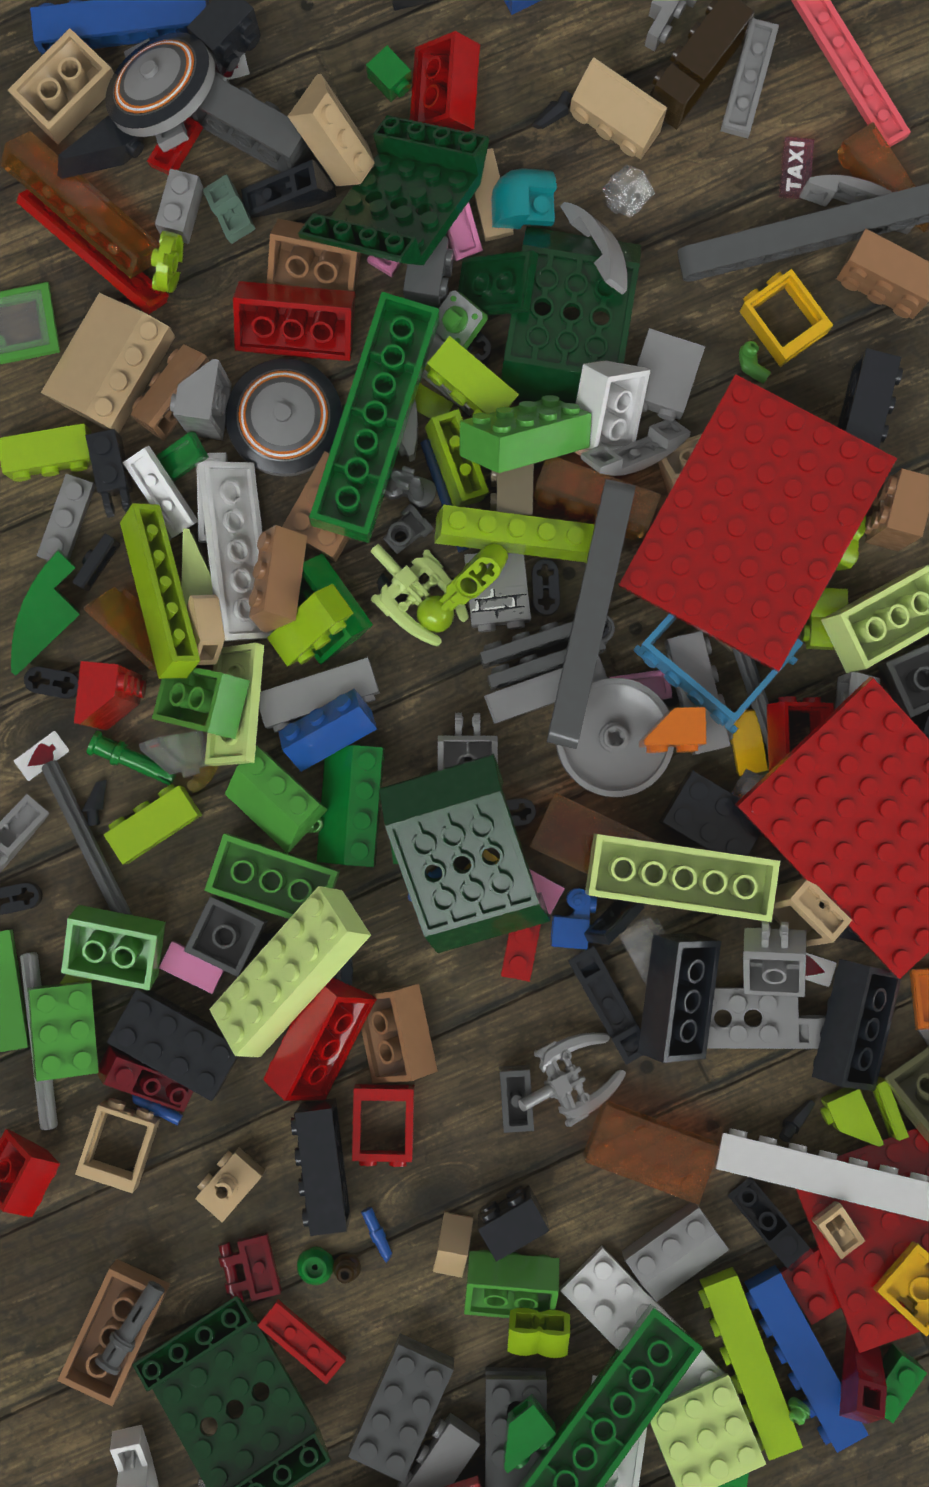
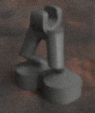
M403 466L402 470L392 469L384 496L393 500L404 496L409 499L410 504L415 508L425 509L433 503L437 490L432 481L420 476H414L415 469Z

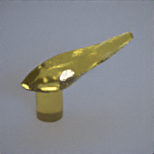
M204 761L195 772L193 779L188 781V789L192 793H196L204 788L212 780L218 766L206 765Z

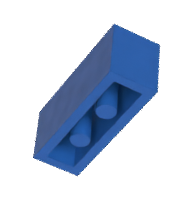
M354 688L345 694L339 695L328 704L314 709L310 714L298 721L288 724L278 732L282 750L302 772L375 731L377 727L372 710Z

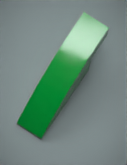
M59 549L43 565L23 599L12 639L11 672L15 676L80 615V611L56 588L76 567Z

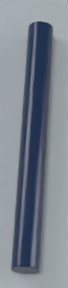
M429 439L420 442L441 505L453 506ZM456 546L458 553L469 550L467 547Z

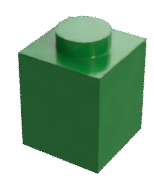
M388 45L366 64L367 78L390 102L397 96L399 98L404 96L411 88V70Z

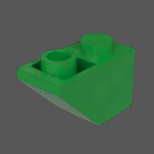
M533 1394L508 1413L503 1454L504 1470L507 1473L511 1472L514 1468L518 1470L524 1467L530 1460V1455L539 1448L540 1450L546 1449L555 1439V1422Z

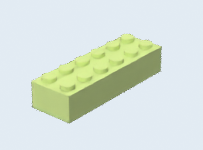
M594 833L585 894L772 922L780 861Z
M318 886L209 1009L235 1056L261 1057L371 936L342 890Z

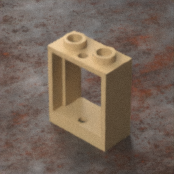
M806 879L780 884L776 888L772 917L780 925L781 922H789L788 929L806 930V947L833 943L852 921L816 884ZM820 902L824 903L823 909L819 906Z
M109 1098L108 1101L104 1100L97 1107L75 1175L133 1193L139 1186L161 1118L155 1117L154 1112H148L147 1109H130L125 1107V1102ZM108 1114L147 1126L133 1172L93 1159Z

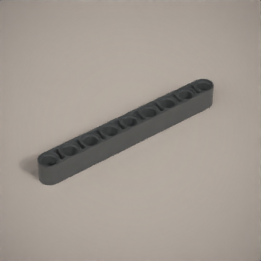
M929 184L686 245L677 251L683 280L686 282L696 281L855 241L860 238L865 229L879 235L929 222Z
M605 479L548 731L547 743L577 749L636 485Z

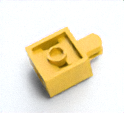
M912 1241L874 1285L873 1289L927 1337L929 1335V1253L918 1243Z

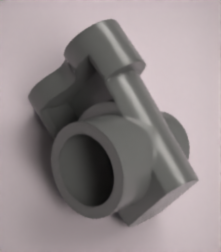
M411 504L400 512L402 517L390 526L388 533L382 538L396 554L400 553L420 536L425 538L434 530L431 524ZM398 533L406 535L404 542H397L395 540Z

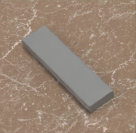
M752 18L748 26L749 29L745 37L720 130L721 132L747 139L750 135L779 28L778 24Z

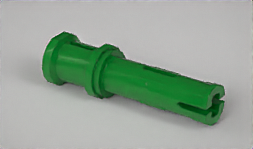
M99 730L95 732L87 748V754L90 756L95 754L105 758L113 766L122 764L168 786L173 783L178 771L177 768L127 748V744L122 740L117 742L103 736Z

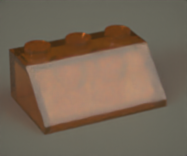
M112 587L84 607L83 610L145 666L157 673L142 610L135 604L138 599L125 588L121 592L119 589Z

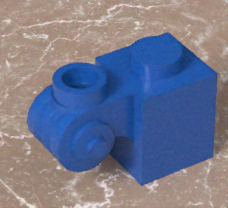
M573 888L567 893L566 901L574 911L569 916L552 915L550 945L552 947L587 950L588 943L593 942H588L584 933L591 926L589 925L590 913H596L597 897L585 894L584 889Z

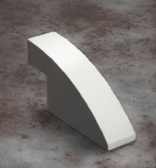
M142 1425L112 1431L110 1452L118 1470L116 1487H159L153 1459Z

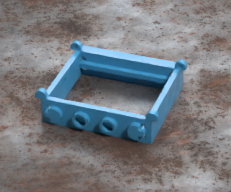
M668 614L642 643L641 647L637 645L634 648V652L649 667H656L664 673V678L669 684L674 687L679 686L688 693L687 697L693 704L698 707H706L711 713V718L717 724L725 725V728L734 734L738 730L734 725L736 721L779 672L772 670L739 709L733 713L653 646L677 619L675 616ZM798 638L780 671L787 663L794 665L798 661L794 655L803 645V642Z

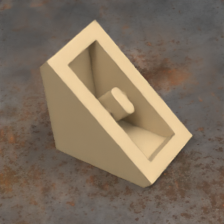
M834 1201L811 1219L841 1259L865 1242L863 1236L839 1202Z
M444 1211L433 1272L462 1278L468 1257L473 1217Z

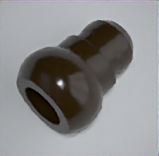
M344 1253L335 1259L333 1272L339 1282L349 1283L354 1281L360 1274L361 1264L355 1255Z

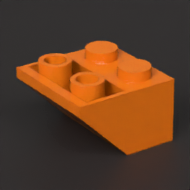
M706 707L671 709L639 741V748L646 747V753L668 752V747H676L677 753L699 751L698 747L706 744Z

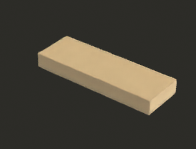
M493 148L487 149L481 184L474 193L485 242L514 234L513 229L492 228L491 197L493 188L500 178Z

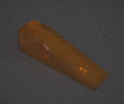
M874 122L845 139L837 151L841 165L845 169H849L853 177L873 182L891 192L916 187ZM929 222L915 225L924 233L929 230Z

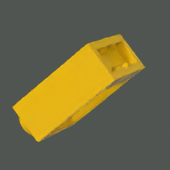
M792 269L785 274H782L781 271L776 273L766 282L768 286L760 292L756 288L743 298L744 304L739 311L780 367L825 336L833 327L832 322ZM785 288L812 327L782 347L755 309Z

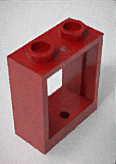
M787 696L779 697L778 703L767 704L769 772L790 753L788 712L809 713L811 733L834 711L833 703H821V697L803 698V702H797V697Z
M355 1084L353 1088L352 1161H359L360 1166H376L377 1162H389V1166L404 1167L407 1165V1162L413 1161L415 1085ZM362 1101H406L405 1151L361 1150Z

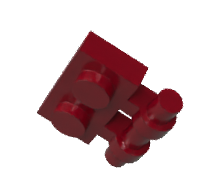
M268 1232L239 1239L237 1242L239 1252H232L229 1241L218 1245L221 1255L218 1257L220 1267L224 1268L227 1280L224 1285L226 1293L230 1294L231 1299L238 1296L243 1302L241 1291L249 1290L251 1301L281 1294L282 1289ZM242 1263L246 1278L238 1279L236 1264Z

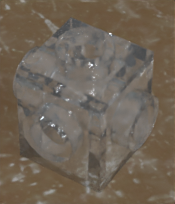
M627 164L619 172L613 174L610 181L602 187L607 197L606 204L609 209L615 214L621 213L630 218L638 213L643 205L655 194L644 171Z

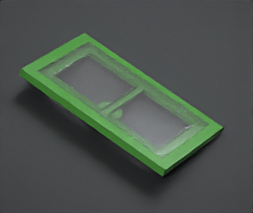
M49 282L0 291V364L60 353Z

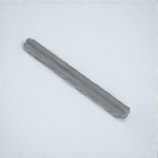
M36 952L24 953L20 956L32 1064L33 1053L27 988L42 986L39 959ZM34 1077L40 1129H54L57 1127L58 1121L53 1079L36 1081Z

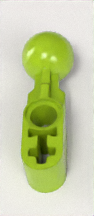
M496 543L486 545L446 586V593L443 596L434 595L422 600L417 608L419 624L432 633H440L448 629L454 619V608L459 604L465 605L471 599L479 596L499 577L508 560L505 548Z

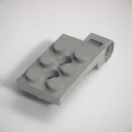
M715 987L707 1048L818 1049L821 1039L820 1032L826 1016H799L798 997L744 994V987ZM752 1009L759 1011L762 1015L761 1022L756 1026L748 1025L744 1020V1015L747 1011ZM727 1010L732 1016L731 1022L726 1026L718 1025L714 1020V1015L717 1011Z

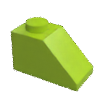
M845 1087L820 1098L824 1106L820 1108V1111L827 1125L832 1124L838 1131L880 1147L884 1145L860 1089Z

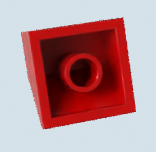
M5 1129L0 1138V1209L2 1212L33 1217L37 1207L42 1202L49 1184L55 1177L60 1163L47 1149L8 1129Z

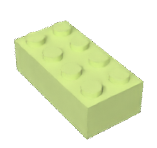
M929 565L912 569L821 619L846 673L865 670L929 634Z

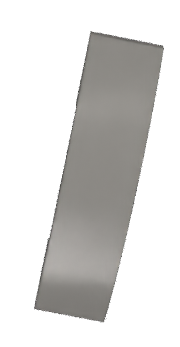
M819 175L809 178L800 192L799 198L826 207L832 198L850 204L893 192L878 184L856 177ZM914 226L895 231L908 234Z
M564 202L560 207L570 224L587 237L591 235L600 249L602 255L594 264L602 278L608 285L623 295L627 291V268L617 239L605 225L587 211L572 203Z
M664 420L649 426L648 436L615 450H611L603 444L581 453V459L597 472L604 475L620 476L634 473L652 466L667 457L690 437L691 431L675 420Z

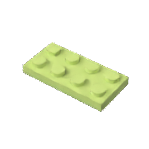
M255 642L223 647L217 664L213 666V671L250 680L236 739L207 733L206 765L222 766L254 763L264 645Z

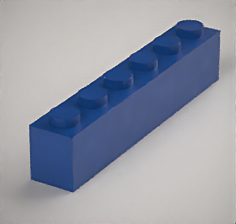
M71 0L68 3L56 5L43 3L39 7L30 8L33 39L40 54L43 55L69 28L91 49L138 44L148 38L151 40L169 33L181 32L189 34L187 26L205 9L209 1Z
M776 1265L744 1282L748 1289V1292L745 1293L746 1299L752 1310L754 1311L758 1308L763 1316L759 1323L767 1338L773 1335L778 1345L774 1346L773 1349L781 1364L786 1362L789 1364L792 1372L787 1375L796 1391L803 1390L806 1399L802 1402L809 1407L810 1417L817 1416L821 1423L817 1430L825 1445L831 1443L838 1453L869 1436L862 1422L839 1416L842 1385Z

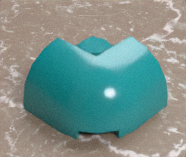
M521 168L511 170L500 177L493 188L491 197L492 228L521 229L523 225L552 226L555 222L554 192L557 189L554 172L543 169Z

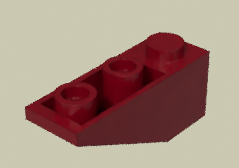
M108 1046L98 1067L99 1073L97 1075L103 1085L181 1112L185 1111L194 1092L112 1046Z
M846 1325L839 1416L866 1424L885 1419L887 1384L880 1346L859 1353L849 1327Z

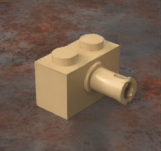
M240 1147L233 1154L228 1150L217 1163L220 1167L218 1172L214 1176L208 1173L197 1186L201 1191L195 1199L221 1222L228 1217L266 1171Z

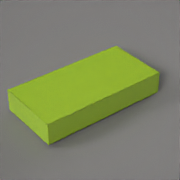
M879 1076L876 1090L872 1092L888 1135L901 1141L909 1137L890 1086L884 1078Z

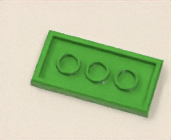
M13 929L0 931V1052L30 1047Z

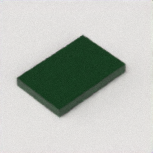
M528 250L465 257L462 261L458 292L465 295L487 315L529 312L538 253Z

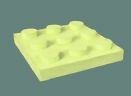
M728 1373L667 1399L650 1422L676 1487H718L766 1465Z

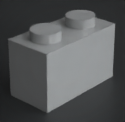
M170 169L155 221V226L160 235L162 230L174 232L182 236L183 243L189 244L203 195V185L199 176Z

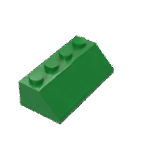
M348 745L325 758L321 803L328 810L321 817L323 828L319 831L316 862L365 867L376 866L381 804L379 789L382 788L384 748Z

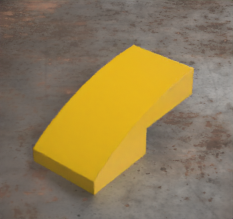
M749 709L734 724L738 730L733 734V739L730 740V743L733 745L736 772L739 776L768 770L760 725L755 710Z

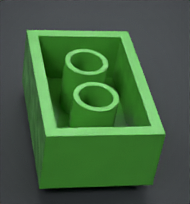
M196 667L187 678H164L161 680L152 719L236 739L250 680Z
M78 905L67 919L61 973L150 990L159 974L166 922Z
M79 981L27 988L34 1077L36 1081L99 1073L91 982Z

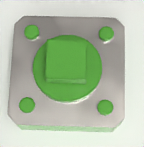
M451 291L439 308V324L436 333L445 340L451 336L467 350L488 320L487 314L461 292Z

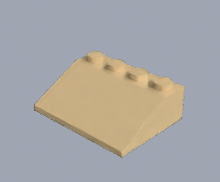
M99 293L41 393L105 430L115 429L120 433L133 411V403L144 392L175 339V335L168 325L152 316Z

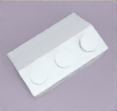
M610 361L583 364L576 404L580 406V409L592 413L590 448L575 451V453L581 456V453L603 444L611 450H615L636 441L650 369Z

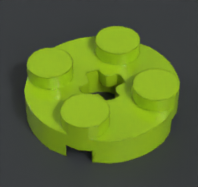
M162 230L159 240L160 247L159 249L154 248L151 256V266L156 267L152 289L173 293L181 273L177 272L178 262L182 263L183 238L177 233Z

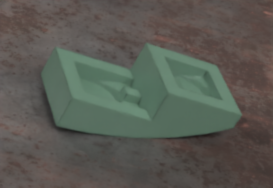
M227 174L202 189L211 211L217 216L222 230L231 244L256 229L242 199Z

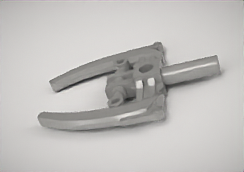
M595 1032L577 1034L558 1042L554 1041L539 1050H535V1057H540L541 1060L539 1068L543 1073L546 1071L548 1078L544 1081V1087L518 1101L520 1109L526 1111L548 1098H555L559 1100L561 1105L558 1107L559 1113L567 1118L565 1121L567 1127H572L577 1122L588 1117L589 1113L600 1107L617 1090L626 1072L624 1070H617L605 1084L589 1095L583 1090L584 1085L582 1082L585 1081V1077L578 1074L581 1071L580 1066L575 1067L571 1062V1052L586 1046L606 1043L609 1041L610 1036L607 1033ZM557 1060L565 1063L566 1072L560 1071ZM572 1088L577 1090L578 1093L577 1102L575 1103L571 1096Z

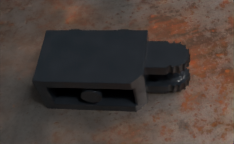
M115 429L85 435L97 492L102 496L107 517L115 516L112 496H121L122 508L126 513L132 505L130 492H133L130 473L123 464L127 459L122 437Z

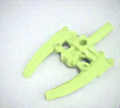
M377 544L370 552L393 575V579L391 580L392 584L389 587L385 584L381 588L380 595L374 594L371 597V601L387 617L390 616L411 635L431 645L439 646L442 642L441 638L416 622L406 611L410 605L416 604L419 606L422 602L421 598L429 597L428 592L431 587L438 585L446 593V586L452 579L442 569L443 566L428 549L424 550L422 558H415L411 562L413 564L411 568L406 565L402 569L382 546ZM426 573L429 576L428 581L425 584H420L419 577ZM400 594L408 596L405 602L400 603L395 598ZM459 604L454 608L462 622L468 620L469 614L466 605Z

